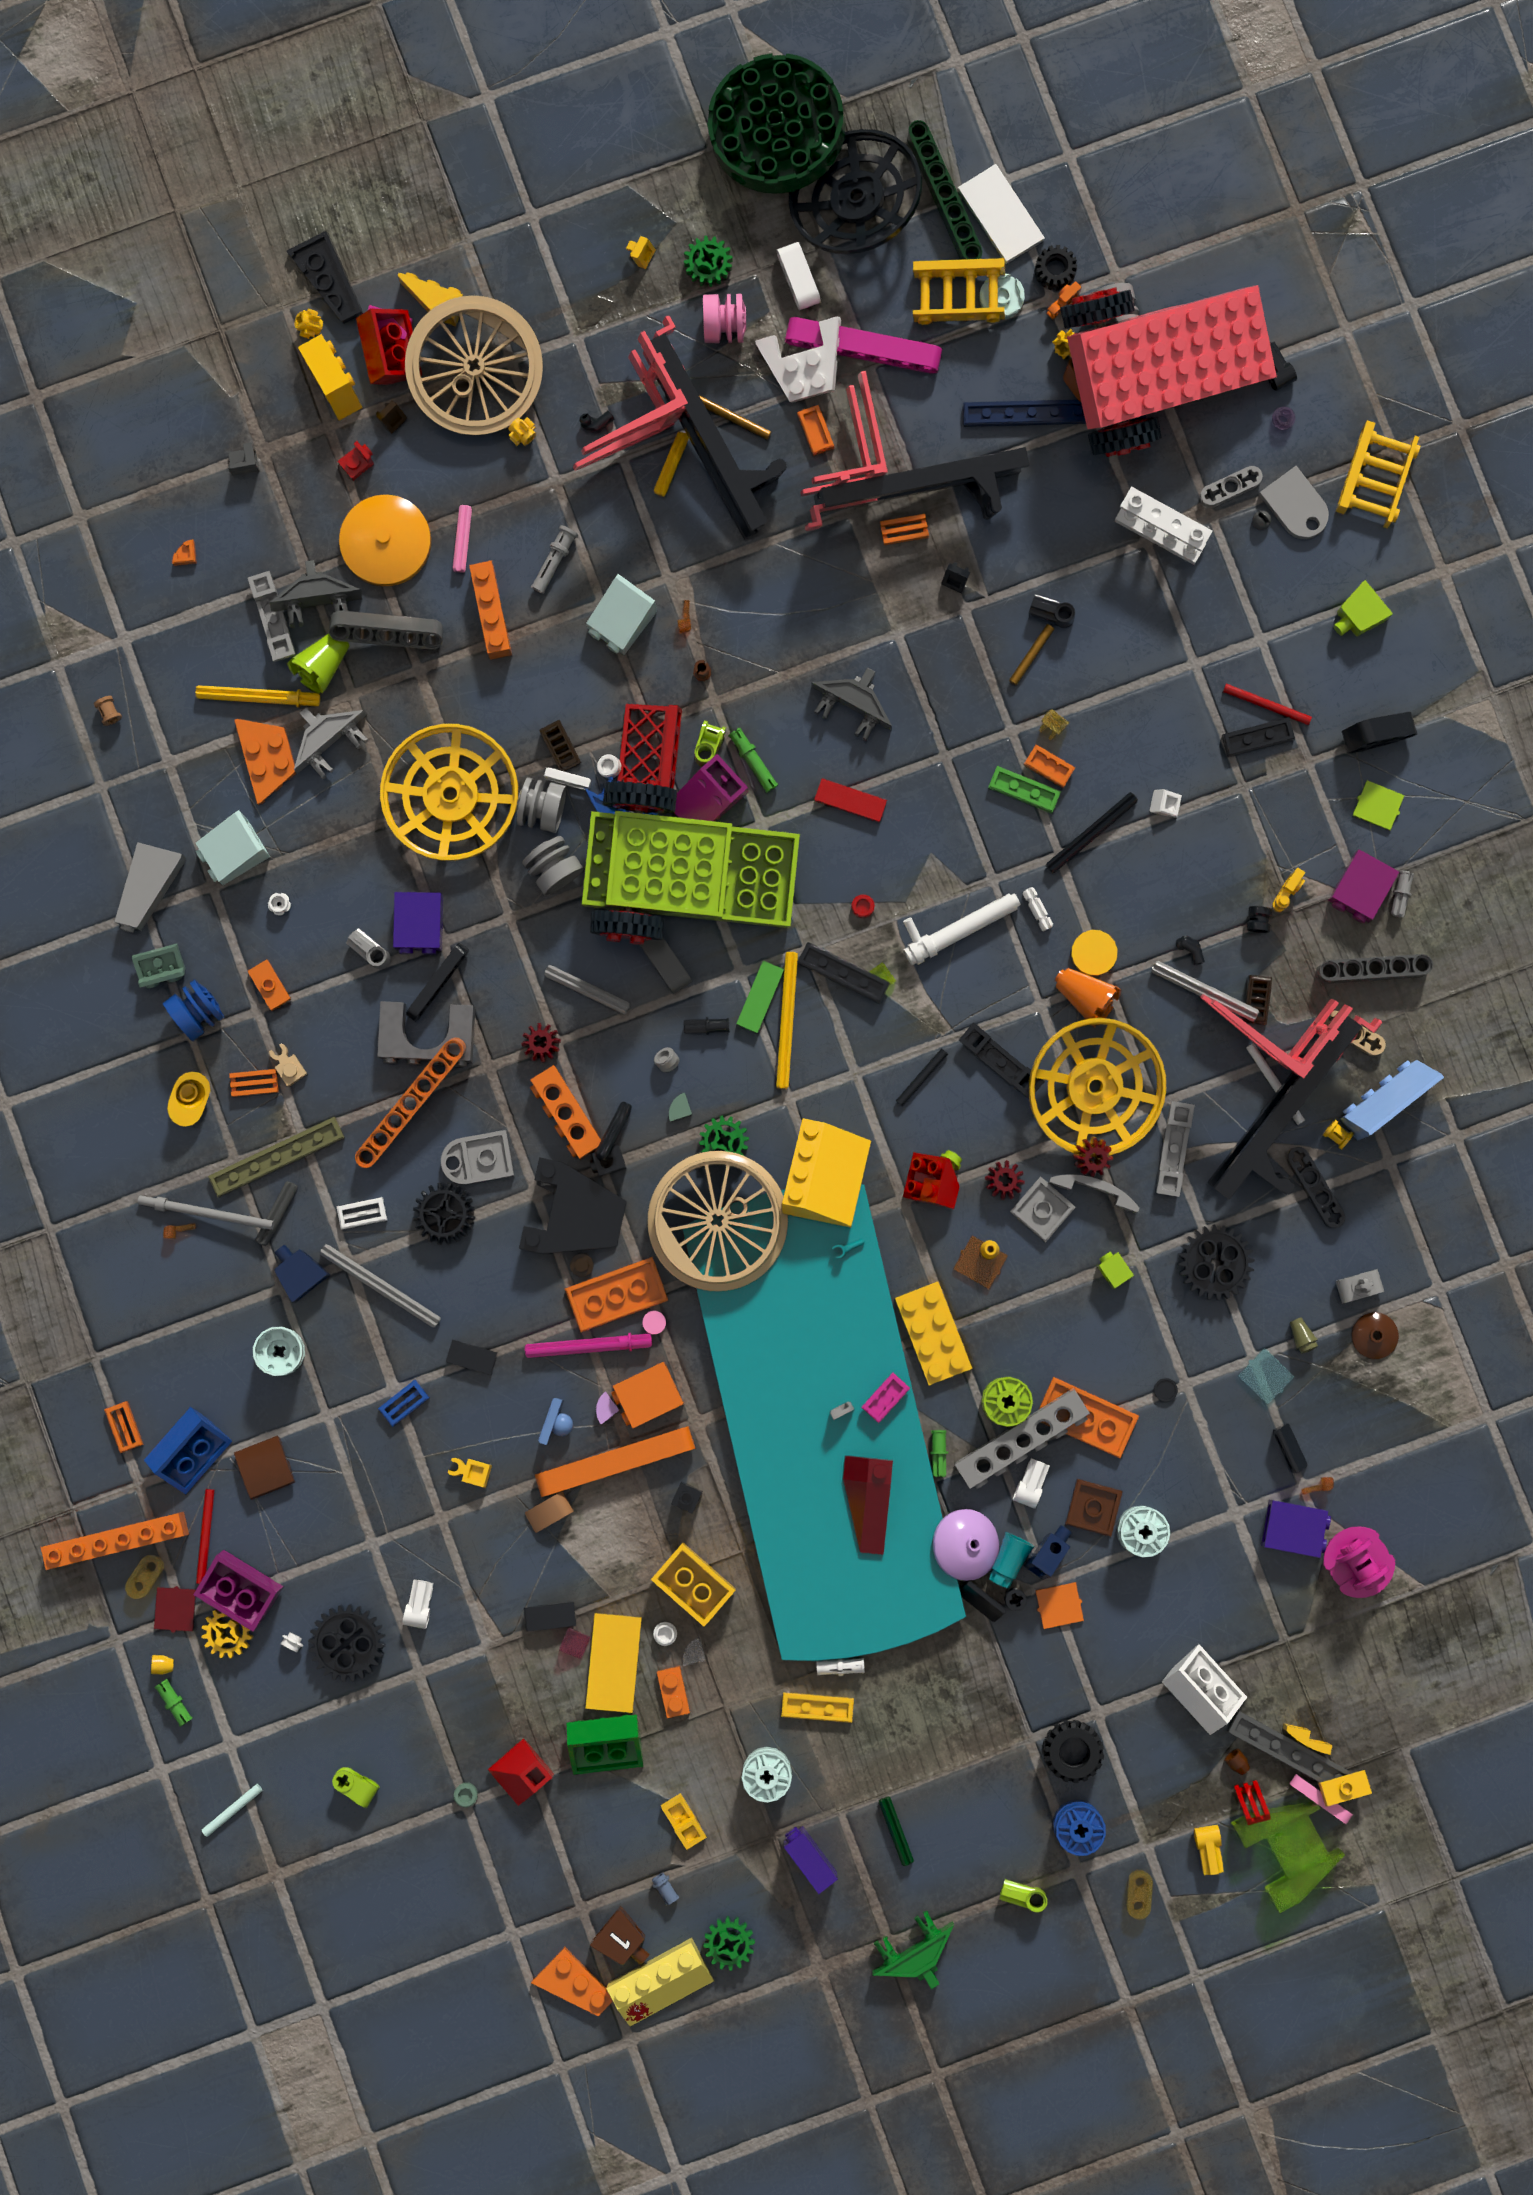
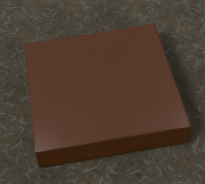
M1076 1479L1065 1524L1111 1537L1123 1491Z

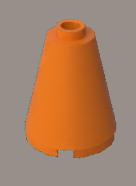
M1070 968L1065 971L1062 969L1055 978L1057 982L1056 988L1085 1019L1107 1018L1114 1008L1112 1006L1113 999L1118 1001L1121 995L1119 987Z

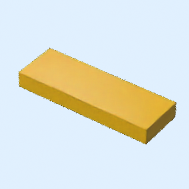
M783 1692L781 1717L852 1723L854 1698Z

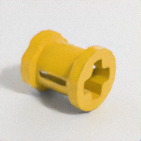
M1336 1119L1323 1133L1324 1137H1329L1337 1143L1340 1150L1346 1146L1354 1135L1353 1132H1348L1342 1128Z

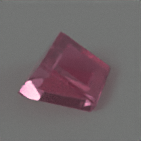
M569 1627L559 1651L581 1659L590 1636Z

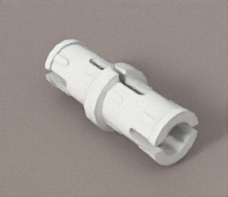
M864 1658L817 1660V1676L826 1674L843 1676L849 1673H865Z

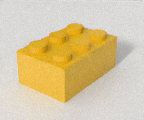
M683 1542L651 1578L658 1587L704 1627L736 1590Z

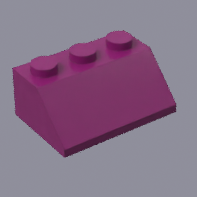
M223 1550L216 1555L193 1595L254 1632L284 1586Z

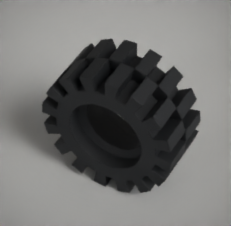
M1051 245L1048 247V250L1043 249L1037 258L1035 266L1037 281H1041V286L1043 287L1047 285L1048 290H1052V287H1055L1056 291H1058L1060 287H1064L1068 283L1071 284L1075 277L1077 260L1076 257L1073 258L1074 253L1072 251L1067 252V247L1064 246L1063 249H1060V245H1056V248H1053ZM1053 260H1058L1063 263L1065 270L1060 275H1052L1048 271L1047 265Z

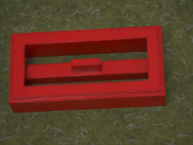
M1257 1780L1252 1781L1253 1785H1248L1247 1782L1243 1783L1241 1788L1239 1785L1234 1786L1235 1794L1247 1825L1271 1820ZM1255 1791L1258 1802L1263 1812L1262 1816H1260V1813L1258 1811L1257 1805L1251 1792ZM1246 1793L1255 1815L1254 1818H1251L1242 1794Z

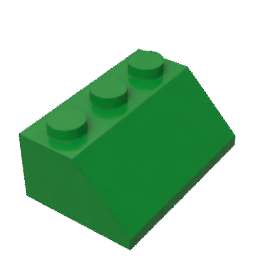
M637 1715L585 1721L579 1720L566 1723L567 1747L573 1775L644 1767Z

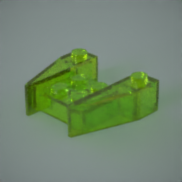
M1315 1802L1268 1809L1271 1820L1247 1825L1244 1816L1231 1822L1241 1844L1245 1848L1263 1839H1266L1285 1875L1264 1887L1279 1913L1302 1902L1345 1856L1344 1852L1339 1848L1329 1853L1327 1852L1308 1816L1320 1810L1319 1805ZM1258 1810L1259 1813H1260V1816H1262V1815H1263L1262 1810ZM1253 1811L1249 1813L1251 1818L1255 1817Z

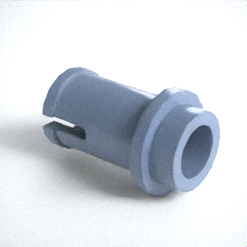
M661 1873L652 1879V1887L658 1890L665 1904L670 1905L679 1896L668 1881L669 1876Z

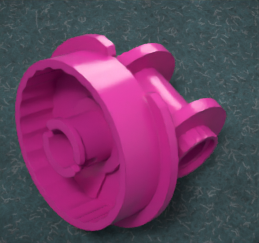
M1356 1526L1338 1532L1329 1541L1324 1553L1323 1564L1328 1570L1331 1578L1340 1586L1339 1590L1350 1597L1366 1598L1376 1595L1389 1584L1394 1574L1395 1559L1393 1555L1389 1554L1386 1546L1379 1539V1534L1371 1528Z

